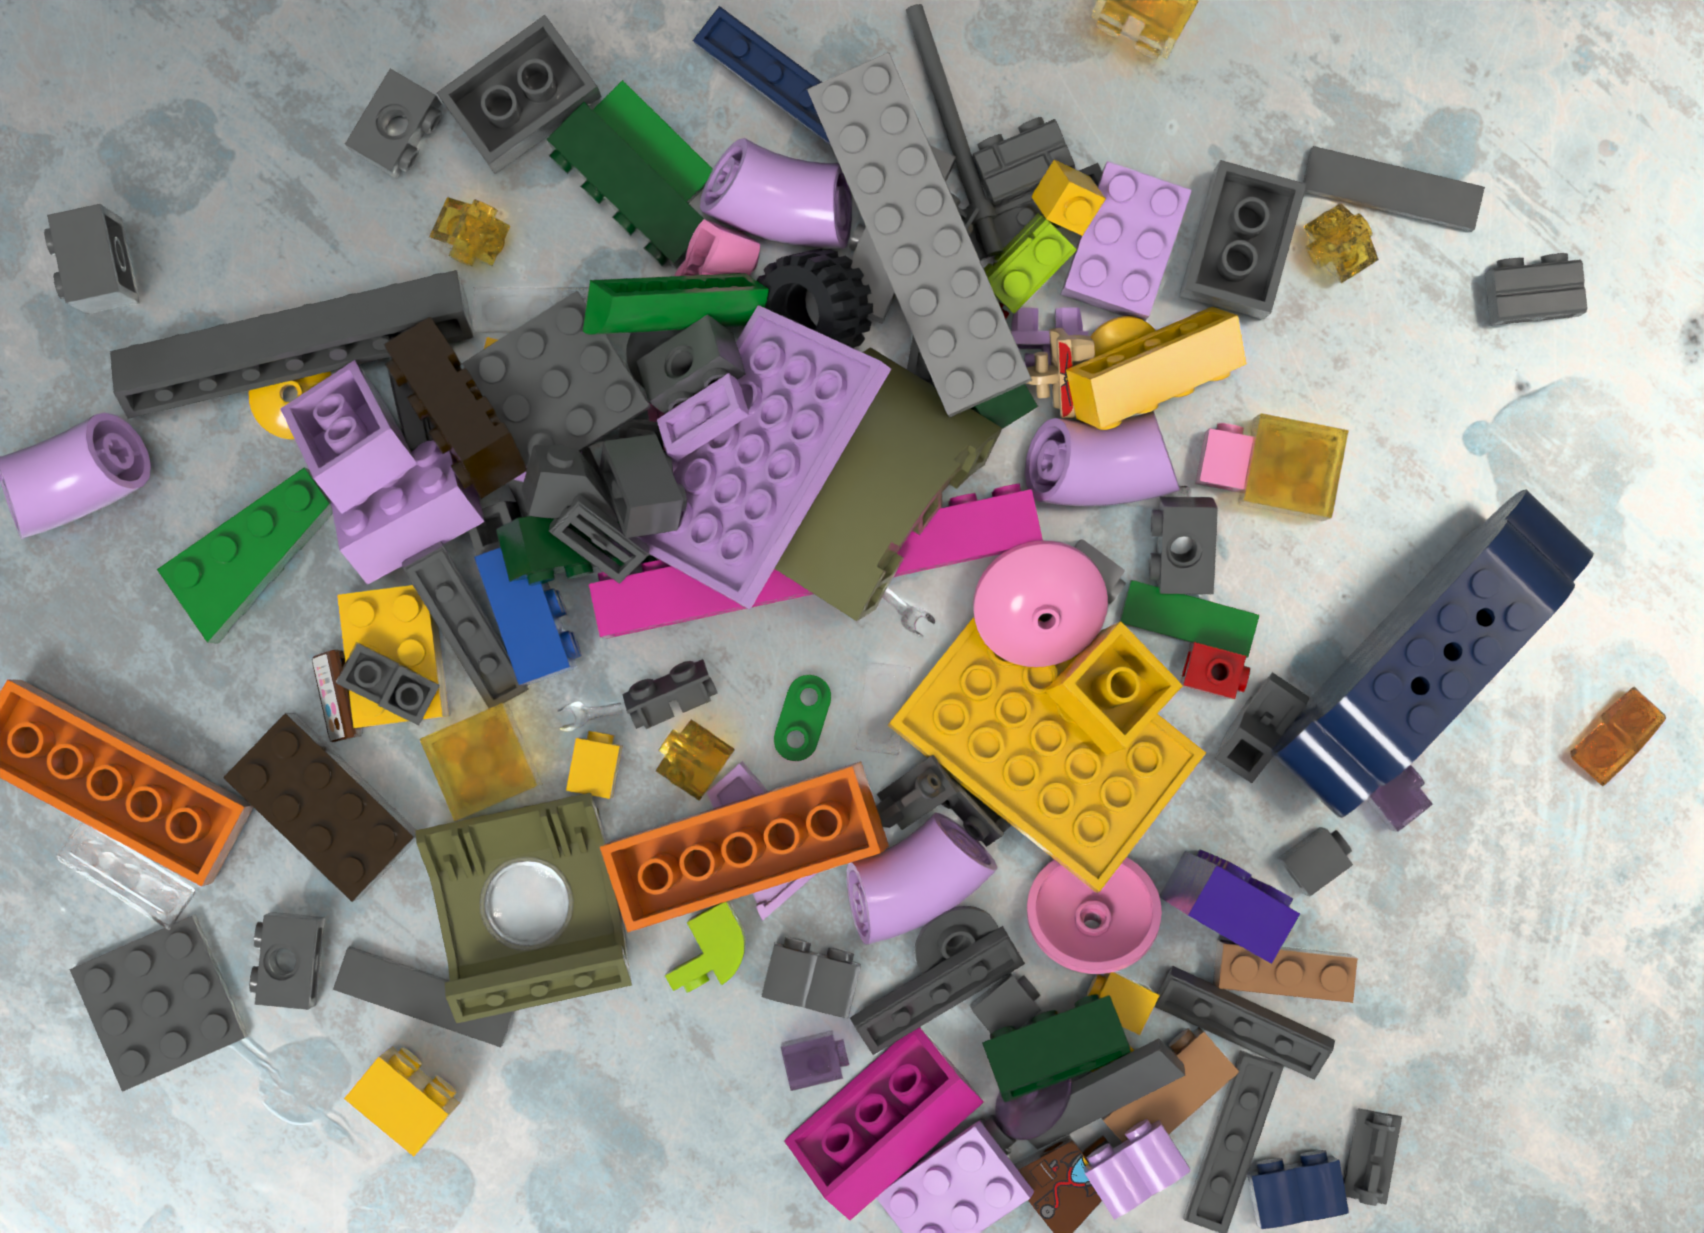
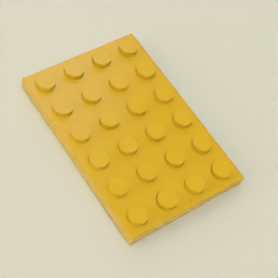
M973 617L887 726L927 758L934 755L944 771L1094 892L1098 893L1185 782L1206 752L1157 714L1127 748L1106 755L1045 692L1078 655L1062 663L1046 667H1027L1011 663L998 656L986 645L980 636Z

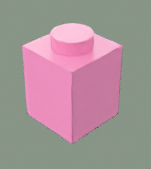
M1218 423L1217 429H1208L1204 434L1195 484L1234 492L1243 490L1254 437L1243 435L1244 428L1232 424Z

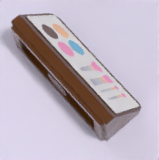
M336 649L315 655L312 658L330 742L360 737L363 734L362 728H353L349 690L336 684V680L345 664L343 650Z

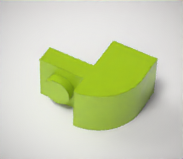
M730 901L714 905L687 921L702 953L665 974V978L673 991L683 986L686 993L702 986L710 980L706 973L713 970L719 983L723 985L738 970L745 953L746 937L741 921Z

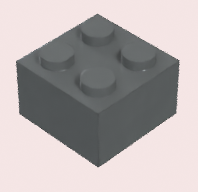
M102 204L47 215L50 228L44 230V236L49 253L56 255L59 272L54 273L53 278L55 289L60 299L65 298V303L86 314L140 303L124 226L120 216Z

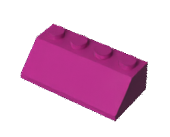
M919 1027L890 1046L786 1138L784 1142L822 1196L848 1220H852L983 1104L984 1101L960 1071L923 1029Z

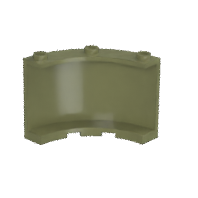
M871 347L862 353L882 361L891 368V371L774 568L855 621L862 619L877 609L887 587L904 560L897 553L910 533L913 531L920 536L934 515L942 507V492L948 485L957 489L973 473L985 465L1002 430L1000 426L972 409H967L949 417L935 386Z

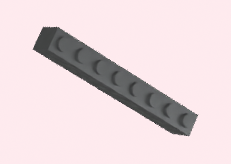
M454 270L403 283H394L360 293H352L322 302L305 304L275 313L262 314L258 317L228 324H219L215 327L177 334L143 344H134L126 348L110 351L113 393L129 419L338 370L354 360L359 365L389 358L390 356L384 344L428 317L432 318L448 343L474 338L467 296L458 272Z

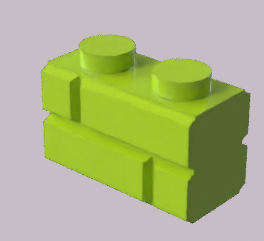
M1038 213L1003 248V252L994 257L995 262L993 264L988 263L984 267V271L995 296L1015 314L1077 249L1045 217Z

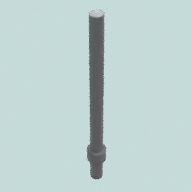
M916 4L906 9V13L970 204L966 209L974 207L980 209L972 224L977 226L986 256L998 255L1003 252V248L994 223L997 215L992 200L986 199L923 5Z

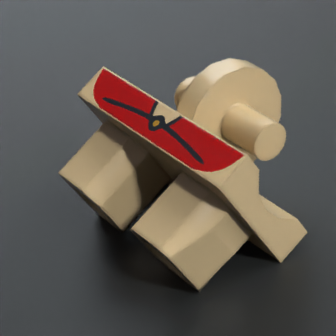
M1063 328L1049 329L1051 365H1048L1047 352L1035 353V366L1027 368L1032 381L1026 384L1036 385L1037 398L1050 397L1049 384H1052L1053 406L1060 409V417H1075L1066 369L1094 358V341L1090 336L1068 335Z

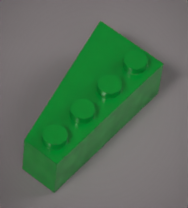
M304 467L157 569L207 643L219 644L229 633L228 630L241 615H244L255 603L256 598L270 582L280 575L292 557L308 543L333 514L331 501L314 480L310 470Z

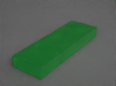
M623 80L593 109L688 204L704 189L713 168Z
M1130 580L1119 622L1121 621L1124 625L1190 643L1196 642L1245 655L1248 658L1260 615L1185 594H1160L1156 586Z

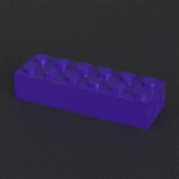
M1199 849L1196 856L1187 851L1184 852L1159 895L1161 899L1271 964L1300 916V913L1289 907L1293 898L1269 884L1267 885L1252 878V874L1235 864Z

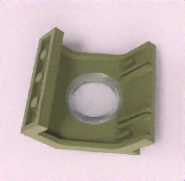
M591 793L415 830L416 844L430 878L449 970V982H444L445 996L456 1024L632 986L625 930L620 908L600 847L605 845L606 842L599 809H596Z

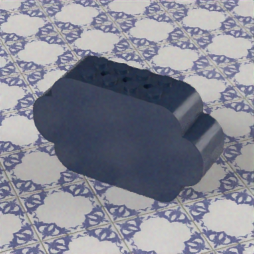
M1527 489L1516 493L1481 526L1475 528L1458 542L1310 697L1307 705L1295 719L1293 725L1276 743L1271 754L1337 817L1342 818L1362 804L1379 786L1388 784L1407 769L1555 614L1574 590V580L1589 564L1594 553Z

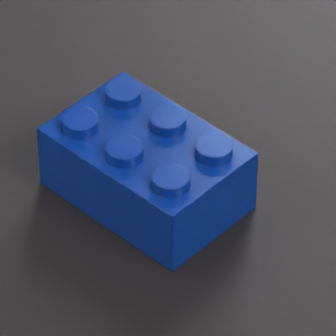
M501 547L475 556L480 576L518 684L528 686L577 669L578 666L575 659L581 657L582 654L574 632L565 631L561 617L567 615V611L560 591L555 590V588L550 589L548 582L529 586L527 579L509 582Z

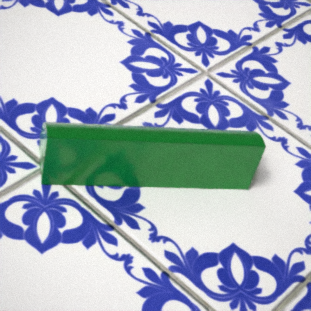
M746 273L590 280L583 332L588 335L684 330L707 314L724 327L746 326L758 305L765 308L769 289Z

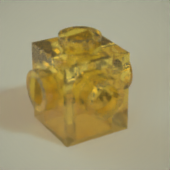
M447 197L429 237L450 248L448 256L462 264L473 267L475 261H479L493 266L497 255L504 247L505 238L511 226L497 219L496 214L498 210L484 202L474 199L472 204Z
M1342 203L1324 212L1304 226L1310 242L1305 247L1310 259L1319 269L1325 266L1341 284L1379 260L1371 240L1373 233L1368 222L1360 213L1353 215Z
M691 719L681 733L673 729L658 751L665 756L657 767L656 772L700 801L735 749Z

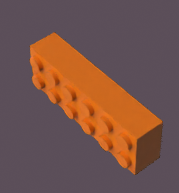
M7 679L0 692L1 779L201 887L214 882L254 808L250 803L24 680Z
M860 761L613 840L601 846L600 850L628 933L880 854L889 847L862 762Z

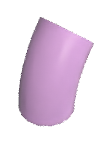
M742 138L734 142L721 156L713 168L701 195L700 208L703 213L724 224L758 237L796 246L844 249L849 241L852 223L851 190L839 163H819L791 158L763 148L746 138Z
M1154 411L1125 418L1119 426L1107 430L1097 429L1083 421L1060 418L1049 419L1037 430L1026 457V486L1028 490L1032 489L1034 499L1039 502L1070 506H1108L1133 503L1180 491Z
M105 412L93 415L82 423L50 439L0 457V483L21 539L65 525L126 497L144 486L150 477L151 470L148 451L138 433L120 417Z
M935 812L920 828L896 845L884 850L880 854L848 863V897L854 923L864 944H872L894 938L917 929L954 908L976 891L997 870L998 867L995 860L963 827L945 815Z

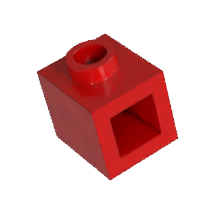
M1192 642L1189 644L1180 683L1186 688L1227 699H1235L1237 691L1244 693L1250 667L1244 666L1245 655Z

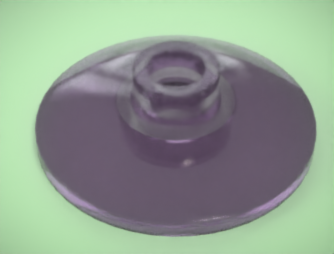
M1071 1078L1006 1103L999 1091L995 1115L1001 1130L1017 1140L1033 1139L1047 1132L1057 1123L1066 1110L1072 1090Z

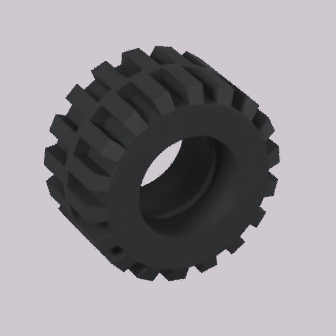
M821 248L778 258L776 262L769 263L763 269L765 275L758 276L756 280L769 289L765 305L766 309L853 349L861 346L865 340L862 333L870 331L872 324L867 319L868 314L873 313V303H868L867 298L868 294H872L869 284L863 285L861 279L864 277L861 269H852L853 261L846 255L838 257V251L832 249L823 251ZM807 289L815 298L818 306L819 320L817 326L809 317L806 309L805 298Z

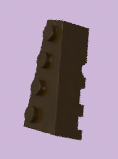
M431 317L384 344L392 359L385 363L386 368L398 387L407 383L413 394L406 398L420 421L426 417H429L435 428L428 432L442 455L451 451L457 462L450 466L464 489L473 485L482 499L527 471V467L510 431L503 422H500L494 408L487 398L482 396L467 369L460 367L461 362Z

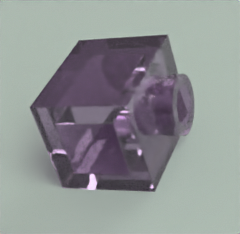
M1411 765L1388 784L1379 786L1366 799L1386 826L1395 832H1399L1433 805L1421 790V787L1425 784L1424 780Z
M833 1030L781 1042L780 1048L790 1091L843 1079L842 1067L850 1065L844 1039L835 1041Z

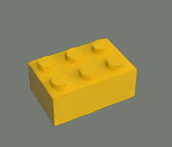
M409 585L338 594L345 663L356 642L394 660L440 685L422 720L449 717L439 627L415 587ZM349 690L353 728L410 722Z

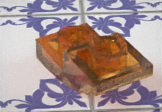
M1635 686L1601 715L1603 722L1570 751L1571 758L1601 786L1606 785L1633 759L1666 720V715Z

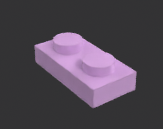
M728 373L658 418L657 422L666 454L679 461L750 415L739 380Z

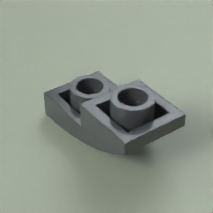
M358 642L355 643L336 680V684L377 703L378 706L418 726L440 686L432 680Z

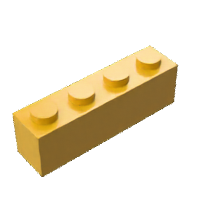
M1212 306L1066 369L1076 419L1090 424L1097 429L1107 430L1119 426L1123 419L1136 413H1147L1157 409L1159 403L1172 397L1187 396L1193 393L1195 387L1208 381L1223 380L1230 376L1231 371L1247 365L1238 315Z

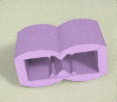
M1148 1119L1137 1123L1126 1131L1125 1135L1128 1139L1115 1148H1112L1109 1143L1105 1144L1087 1157L1089 1164L1083 1168L1084 1173L1113 1219H1117L1136 1208L1152 1195L1169 1187L1191 1171L1160 1120L1150 1124Z

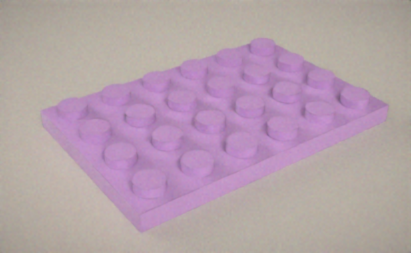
M759 305L736 342L746 375L738 380L750 416L681 460L676 461L671 458L673 476L677 484L683 485L687 497V507L685 511H681L678 531L638 536L640 540L650 546V555L749 610L891 371V368L882 361Z

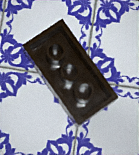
M285 713L223 777L351 902L361 899L416 842V829L296 713Z

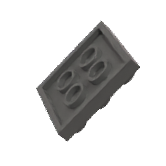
M575 291L462 363L472 376L482 396H485L494 408L500 422H503L510 431L527 467L534 445H563L571 449H578L581 452L651 408L605 334L588 335L583 332L586 303L578 291Z
M196 915L69 969L122 1092L248 1037Z

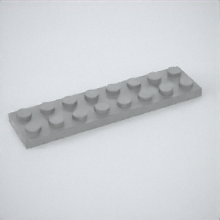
M887 52L807 89L947 415L952 417L1032 381L890 53Z

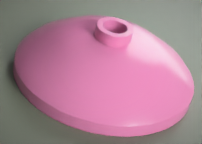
M1055 541L1027 542L1002 553L983 572L976 586L973 599L974 619L980 636L986 645L1001 658L1027 667L1056 665L1081 653L1100 632L1108 608L1105 582L1094 562L1080 550ZM1042 614H1052L1050 620L1046 622L1038 621Z
M1127 857L1098 893L1094 892L1056 860H1053L1039 872L1033 881L1028 895L1027 920L1032 936L1038 946L1058 964L1081 973H1111L1134 964L1153 945L1161 923V901L1155 884L1138 864ZM1088 920H1094L1098 922L1100 926L1097 928H1089L1085 925V922Z

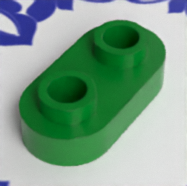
M800 676L791 683L774 733L775 748L787 760H805L814 753L818 745L831 703L830 688L818 676ZM806 688H812L818 694L817 702L811 706L803 704L800 698L802 691ZM795 730L800 731L805 738L804 744L799 748L791 747L787 741L788 734Z

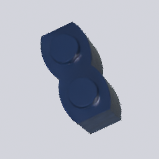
M1317 1150L1300 1154L1301 1161L1284 1165L1282 1158L1257 1162V1169L1249 1171L1247 1174L1256 1225L1261 1229H1270L1348 1214L1349 1209L1340 1160L1334 1156L1327 1157L1326 1150Z

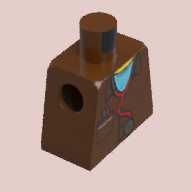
M1068 1135L1014 1164L1034 1190L1033 1195L1028 1201L1053 1233H1074L1101 1203V1198L1085 1175L1083 1168L1089 1164L1087 1157L1092 1152L1109 1143L1104 1135L1083 1151L1073 1138Z

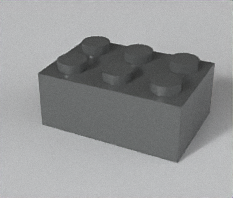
M543 15L437 92V95L494 174L553 133L583 102L590 106L602 97L598 86L546 15Z
M1220 160L1212 175L1179 296L1260 319H1265L1269 316L1273 309L1307 184Z

